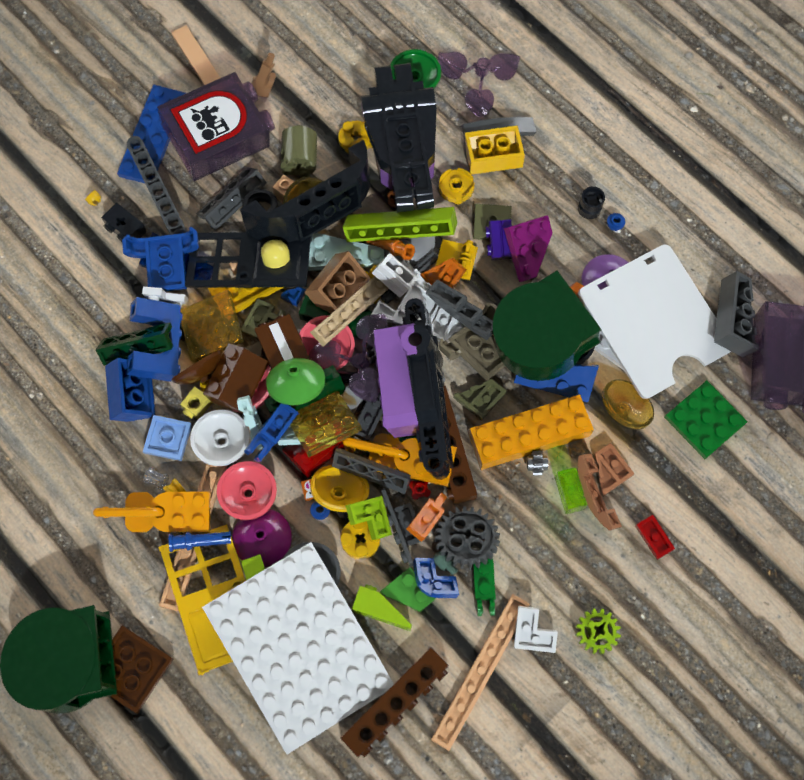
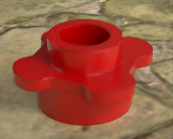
M420 480L409 483L414 500L430 496L431 492L427 487L428 482Z

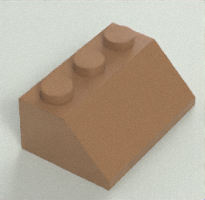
M349 251L337 253L306 289L305 294L317 307L332 314L369 282L371 278Z

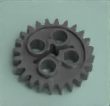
M464 506L463 511L460 512L456 507L455 513L449 510L448 517L443 515L442 522H438V528L435 531L437 535L435 536V542L438 543L436 548L437 550L442 549L441 556L447 555L446 562L453 560L454 567L457 563H460L461 569L464 568L465 564L468 565L469 570H471L472 564L479 568L480 562L486 565L487 558L492 560L493 553H497V546L500 543L498 540L500 533L496 532L498 525L492 526L494 519L487 520L488 513L482 516V509H479L476 513L474 512V507L467 511L466 506ZM455 525H462L464 528L458 529ZM480 528L483 532H476L474 529ZM456 542L459 543L460 546L455 547L451 543ZM477 546L480 550L475 551L471 547Z

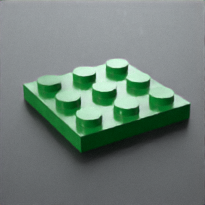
M707 380L664 417L704 459L708 458L748 422Z

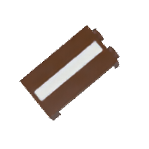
M290 314L286 316L280 315L274 321L261 323L254 329L272 369L279 363L292 358L310 360Z

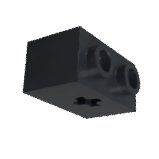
M117 202L101 217L104 222V228L109 233L114 232L121 242L126 235L141 238L147 232L144 224Z

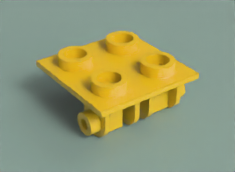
M443 239L436 266L450 258H454L467 269L461 279L470 280L478 247H475L471 240H467L466 243L462 244Z

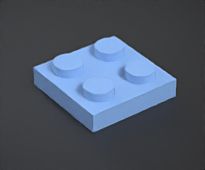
M153 415L143 453L182 461L192 424Z

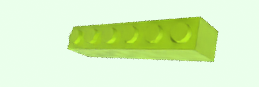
M454 207L430 208L398 213L397 211L351 214L347 215L343 230L347 242L454 235L457 218Z

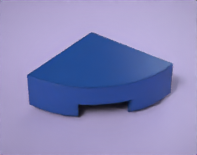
M301 287L286 290L280 295V298L297 307L306 290Z

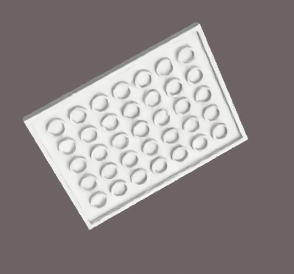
M311 542L202 607L286 755L381 696L394 685Z

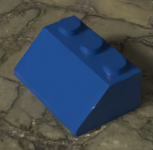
M116 358L107 364L105 372L109 419L129 422L153 418V415L156 414L152 379L127 375V359Z

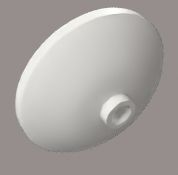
M214 410L204 414L194 424L190 436L191 447L195 455L202 462L212 466H226L240 459L245 453L244 450L249 445L250 440L249 429L246 427L243 418L229 410ZM225 440L224 444H219V441Z

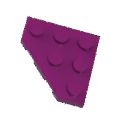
M548 215L504 228L519 282L535 278L538 275L553 233Z

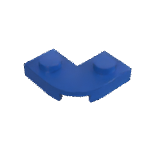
M414 558L415 580L417 586L424 594L433 598H457L459 596L456 576H437L434 558Z

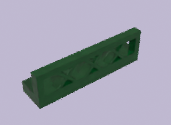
M165 323L104 338L96 348V352L103 366L116 358L128 359V356L133 351L156 354L172 350L173 344L168 335L172 325L171 323Z

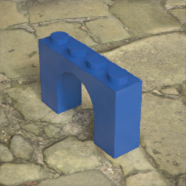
M136 297L130 305V321L152 326L171 323L172 329L168 335L173 348L160 354L133 351L127 359V375L171 382V379L180 373L178 359L181 355V347H179V341L182 336L180 323L183 316L182 312H180L181 305Z

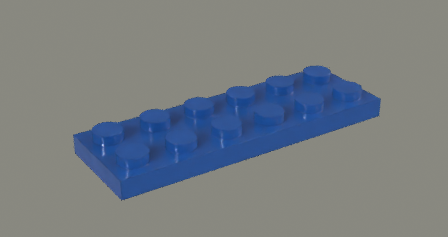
M153 85L132 136H138L142 139L158 171L177 124L169 109L186 102L187 93ZM140 145L135 146L133 149H138ZM127 148L117 172L118 177L145 183ZM144 160L140 164H146L148 161ZM150 176L148 180L154 179L155 176Z

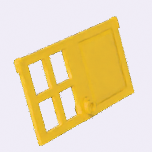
M226 524L212 529L210 532L200 534L228 532L229 529ZM232 538L231 544H226L229 553L207 561L204 560L200 546L194 547L199 563L176 572L169 555L173 553L169 551V543L158 547L194 657L198 676L233 662L202 608L246 581ZM231 559L237 577L213 586L207 567ZM201 570L207 588L182 597L177 578Z

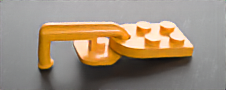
M381 433L374 437L373 442L351 437H344L342 440L344 448L348 452L353 453L356 449L369 451L368 459L393 469L397 468L398 471L411 475L410 478L448 487L452 468L445 479H435L424 468L423 462H420L419 450L422 449L421 443H418L417 438H410L400 442L393 435ZM451 446L454 463L457 447Z
M133 492L127 496L125 508H109L107 506L95 508L93 515L103 518L125 517V526L131 532H148L153 527L163 532H210L211 492H164L155 498L148 492Z

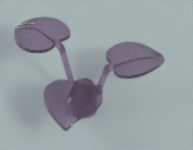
M440 52L438 54L441 71L449 79L457 80L461 77L462 72L467 73L475 68V73L480 77L479 90L471 89L465 96V104L478 117L488 114L494 104L492 92L487 89L482 90L484 77L490 71L491 73L494 72L495 77L500 80H509L515 75L520 61V56L503 53L492 56L490 60L482 57L478 59L477 63H473L472 66L467 68V59L459 52Z
M382 313L367 315L358 321L356 335L363 340L362 353H356L352 358L340 354L341 346L339 343L330 340L324 347L320 343L315 345L309 353L310 360L319 364L322 369L332 365L336 369L340 362L339 358L349 361L359 372L353 374L349 379L351 391L365 401L377 402L380 391L378 385L379 373L377 370L369 367L370 361L366 357V342L374 347V330L387 328L386 316Z

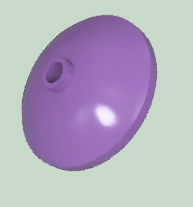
M616 255L597 256L585 266L582 273V285L586 286L629 262ZM605 281L597 285L600 290L608 287Z

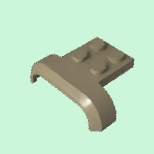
M487 303L483 309V315L493 320L497 306ZM465 326L447 341H444L442 338L440 339L439 350L448 359L454 360L461 356L486 381L505 367L497 353L493 335L488 340H485Z

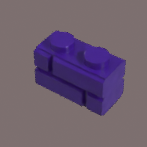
M511 220L489 221L488 226H485L486 238L489 237L490 245H487V256H491V260L512 259L504 228L512 226Z

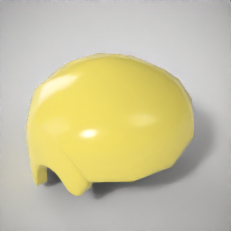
M281 240L268 241L261 248L263 263L269 268H280L285 266L290 260L288 246Z

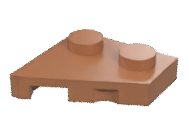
M611 443L594 454L603 497L634 476V472Z

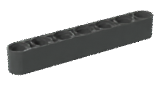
M138 136L130 137L127 140V147L170 235L186 233L187 230L142 139ZM140 145L138 149H133L135 146ZM144 160L148 161L146 164H140ZM150 176H155L154 179L148 180ZM163 191L161 195H155L156 192ZM165 206H170L169 210L163 211ZM172 222H178L176 226H170Z

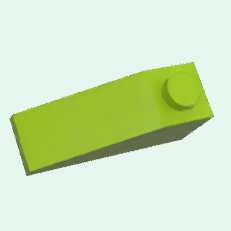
M367 584L365 587H359L352 607L354 613L411 631L412 625L380 592L376 591V587Z

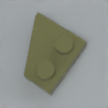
M490 379L481 385L470 387L469 390L455 393L453 398L482 421L506 394V390Z

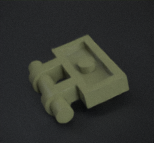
M257 299L241 328V333L258 340L254 329L261 323L268 322L269 320L274 321L278 316L286 315V312L280 309L276 315L273 313L275 310L274 305Z

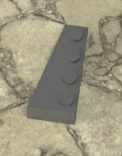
M736 271L721 279L714 343L741 357H745L758 351L759 344L755 343L757 328L753 325L755 310L751 306V302L754 301L751 278Z

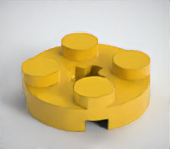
M346 121L343 124L338 138L339 144L345 149V152L349 154L348 148L364 140L367 150L372 147L364 122ZM358 135L361 138H358L357 141H355L353 136Z
M462 168L446 170L439 179V193L449 202L457 205L462 204L473 195L475 185L473 176ZM453 183H460V188H454Z
M367 521L355 525H350L349 522L341 532L340 540L343 550L352 558L371 557L380 546V539H371ZM364 534L366 541L364 543L359 542L358 544L356 536Z

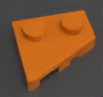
M450 258L442 264L421 273L420 276L431 285L436 280H439L454 289L467 269L454 258Z

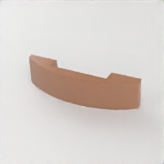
M592 454L580 455L578 457V477L587 505L597 520L609 531L622 527L615 509L607 510L593 474L599 471Z

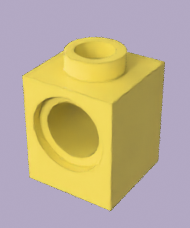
M195 386L180 405L184 410V415L190 419L194 417L198 420L211 406L212 402L203 395L204 392ZM194 402H200L198 407L191 408Z

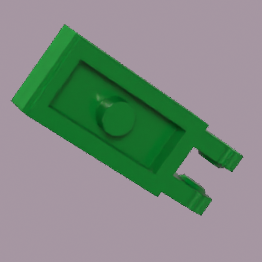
M487 559L486 565L480 562L479 568L473 564L477 616H482L483 614L482 600H489L490 616H495L494 600L496 596L493 559Z

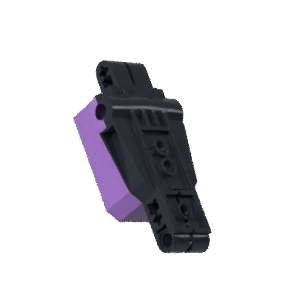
M410 63L394 65L395 80H393L391 65L374 67L376 87L369 88V95L361 96V107L364 126L377 158L380 181L389 189H393L397 213L414 211L413 198H415L417 210L434 208L431 179L434 176L437 115L433 87L424 88L423 81H413Z
M413 298L405 305V316L402 317L403 325L374 330V348L377 355L376 366L379 373L378 385L381 391L380 403L383 409L382 422L384 428L394 438L416 435L422 449L419 450L420 462H423L424 468L435 479L442 480L449 475L450 469L454 468L441 371L443 357L438 348L437 337L433 336L431 317L425 305L420 299Z

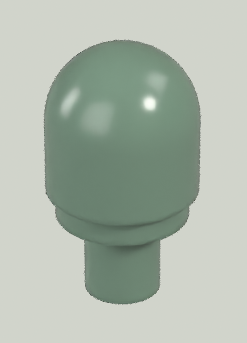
M441 551L436 552L433 557L435 564L444 572L448 571L452 576L455 575L458 569L453 566V560L446 562L447 555L441 556Z

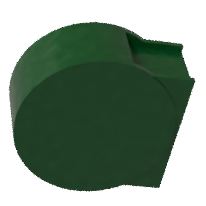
M558 270L539 282L524 284L513 289L501 300L494 314L493 334L499 358L511 372L525 379L544 381L557 378L573 368L581 355L601 343L599 332L602 329Z
M95 605L74 610L45 608L35 611L22 619L8 635L0 658V674L8 694L17 703L26 708L57 714L70 713L83 708L94 699L116 695L117 684L110 611L100 612L95 610Z

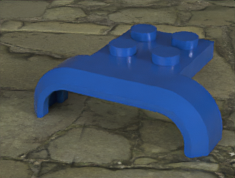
M189 227L190 231L181 234L148 238H134L126 235L122 239L123 254L132 258H146L148 287L162 288L165 292L187 289L185 287L186 269L184 253H190L199 248L198 232L194 228Z

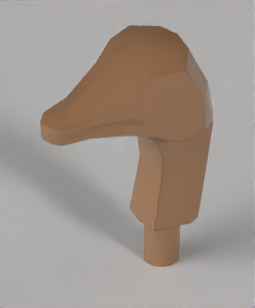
M268 53L267 59L261 64L259 74L252 79L253 91L260 97L269 96L276 79V74L272 72L275 65L273 63L275 58L273 53Z

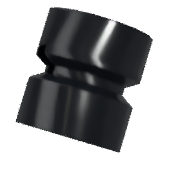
M594 186L583 190L578 205V212L583 218L594 219L599 216L605 201L604 192Z

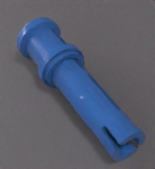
M228 531L192 535V533L186 532L185 535L174 536L169 534V551L173 552L175 549L191 550L193 547L231 544V533Z

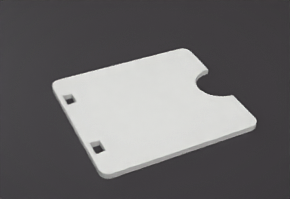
M664 244L587 284L578 292L581 302L602 329L600 331L636 391L644 399H649L676 383L672 375V367L677 358L690 356L697 359L705 367L731 352L714 343L717 319L669 245ZM652 256L654 262L647 265L644 260ZM605 281L608 287L600 290L597 285Z

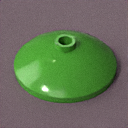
M292 358L279 363L269 372L266 386L269 395L277 402L286 405H300L313 400L322 392L325 386V374L322 367L312 360Z

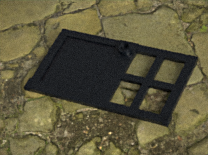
M246 232L198 233L199 244L200 240H217L215 256H198L199 248L196 251L190 252L185 281L186 288L307 287L312 236L302 242L300 240L284 242L288 246L290 260L285 266L280 268H269L264 265L261 257V248L266 242L247 235ZM241 240L239 256H221L223 241ZM197 263H214L212 280H194ZM220 263H238L235 280H218Z

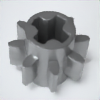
M532 451L531 456H527V471H533V476L542 475L543 470H548L547 455L543 456L542 451Z

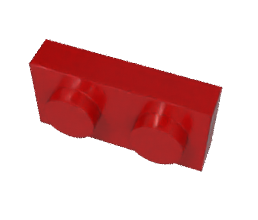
M654 515L635 525L657 560L675 550V547Z

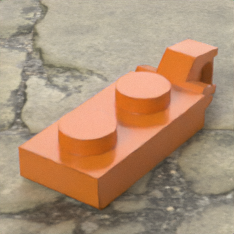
M441 492L435 499L429 498L406 530L422 542L445 512L442 504L447 499V496Z

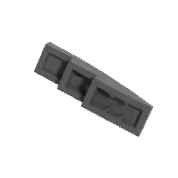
M533 117L495 118L462 125L464 138L466 132L517 125L520 136H534L536 134Z
M436 280L426 291V294L435 303L468 329L485 340L491 337L493 334V320L484 316L483 310L468 302L467 296L439 280Z

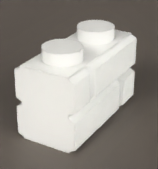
M390 253L372 272L375 277L398 297L406 293L418 278Z

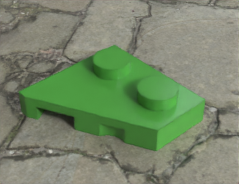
M410 567L380 591L383 596L411 607V609L421 612L436 600V598L424 594L419 589L414 571Z

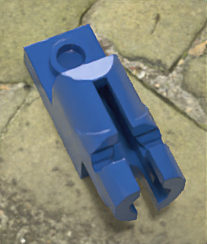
M280 403L244 452L247 455L252 454L257 446L261 444L262 450L253 459L260 463L271 448L277 444L299 412L290 405Z

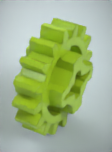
M592 609L591 614L586 611L584 613L585 618L580 617L578 619L582 624L576 625L575 628L579 629L580 632L575 635L576 637H581L579 645L585 643V651L592 648V654H595L597 650H599L600 654H604L605 648L610 652L612 650L611 645H618L615 639L620 638L621 635L616 633V631L621 629V627L615 626L614 623L617 622V618L612 620L610 618L611 612L605 615L604 609H601L599 613H597L596 609ZM600 618L601 621L594 622L590 621V619ZM608 624H609L610 629H611V634L608 632V627H607ZM602 625V627L600 628L601 634L594 638V636L596 635L595 629ZM585 629L588 631V639L585 635ZM597 641L606 642L604 645H595Z

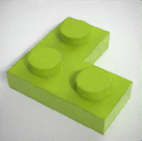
M382 496L346 505L350 525L367 521L372 540L392 535Z

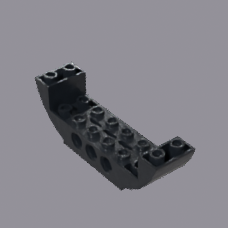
M364 140L348 148L350 167L272 211L267 212L257 200L240 208L247 235L265 242L271 240H281L283 242L300 240L302 242L361 208V203L366 198L371 183L367 147Z

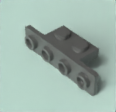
M382 489L381 494L384 505L389 513L387 514L390 526L393 525L396 531L393 533L397 545L401 544L403 551L400 554L403 562L408 563L409 567L413 566V560L408 547L421 541L407 531L406 528L416 515L411 502L393 509L386 490Z

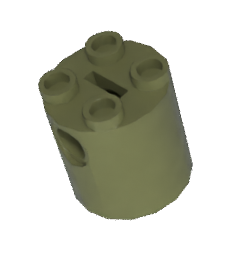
M303 125L288 127L282 132V173L284 175H299L301 178H309L310 174L316 170L317 133Z

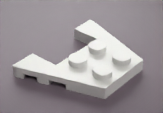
M403 259L401 263L418 277L417 280L406 292L397 310L379 301L370 317L403 325L402 317L405 316L406 303L410 299L417 298L425 305L432 323L440 306L426 294L431 284L427 283L420 276L421 273L409 264V260Z

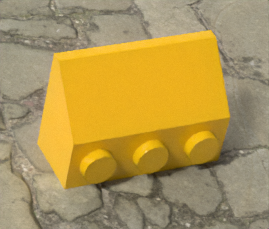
M518 125L465 133L467 162L471 175L523 167L525 154Z

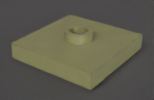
M475 204L473 239L490 240L489 237L486 238L485 226H488L489 221L511 220L512 206Z

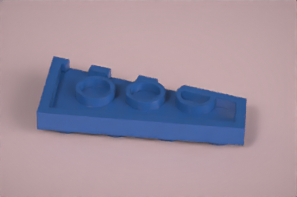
M575 364L565 374L544 381L529 380L516 375L514 383L569 398L581 395L582 401L589 402L599 365L585 366Z

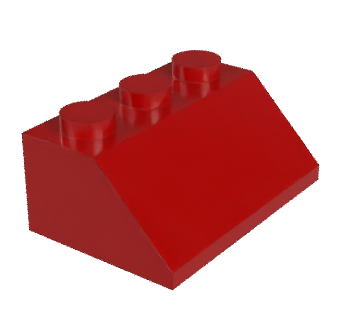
M324 413L314 422V427L316 430L333 425L337 443L287 445L282 449L307 478L334 456L336 448H344L342 442L344 437H351V434L343 425L328 413Z

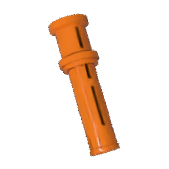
M398 239L366 241L368 244L390 251L394 256H402L407 261L412 259L415 253V248L412 244H404Z

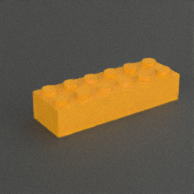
M576 395L469 429L468 435L481 470L529 456L532 451H545L590 437L594 429L581 395Z

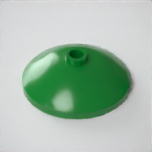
M406 50L392 60L390 65L393 80H395L394 65L410 63L413 79H417L413 80L414 82L423 81L424 88L433 87V89L440 82V64L432 54L424 50Z

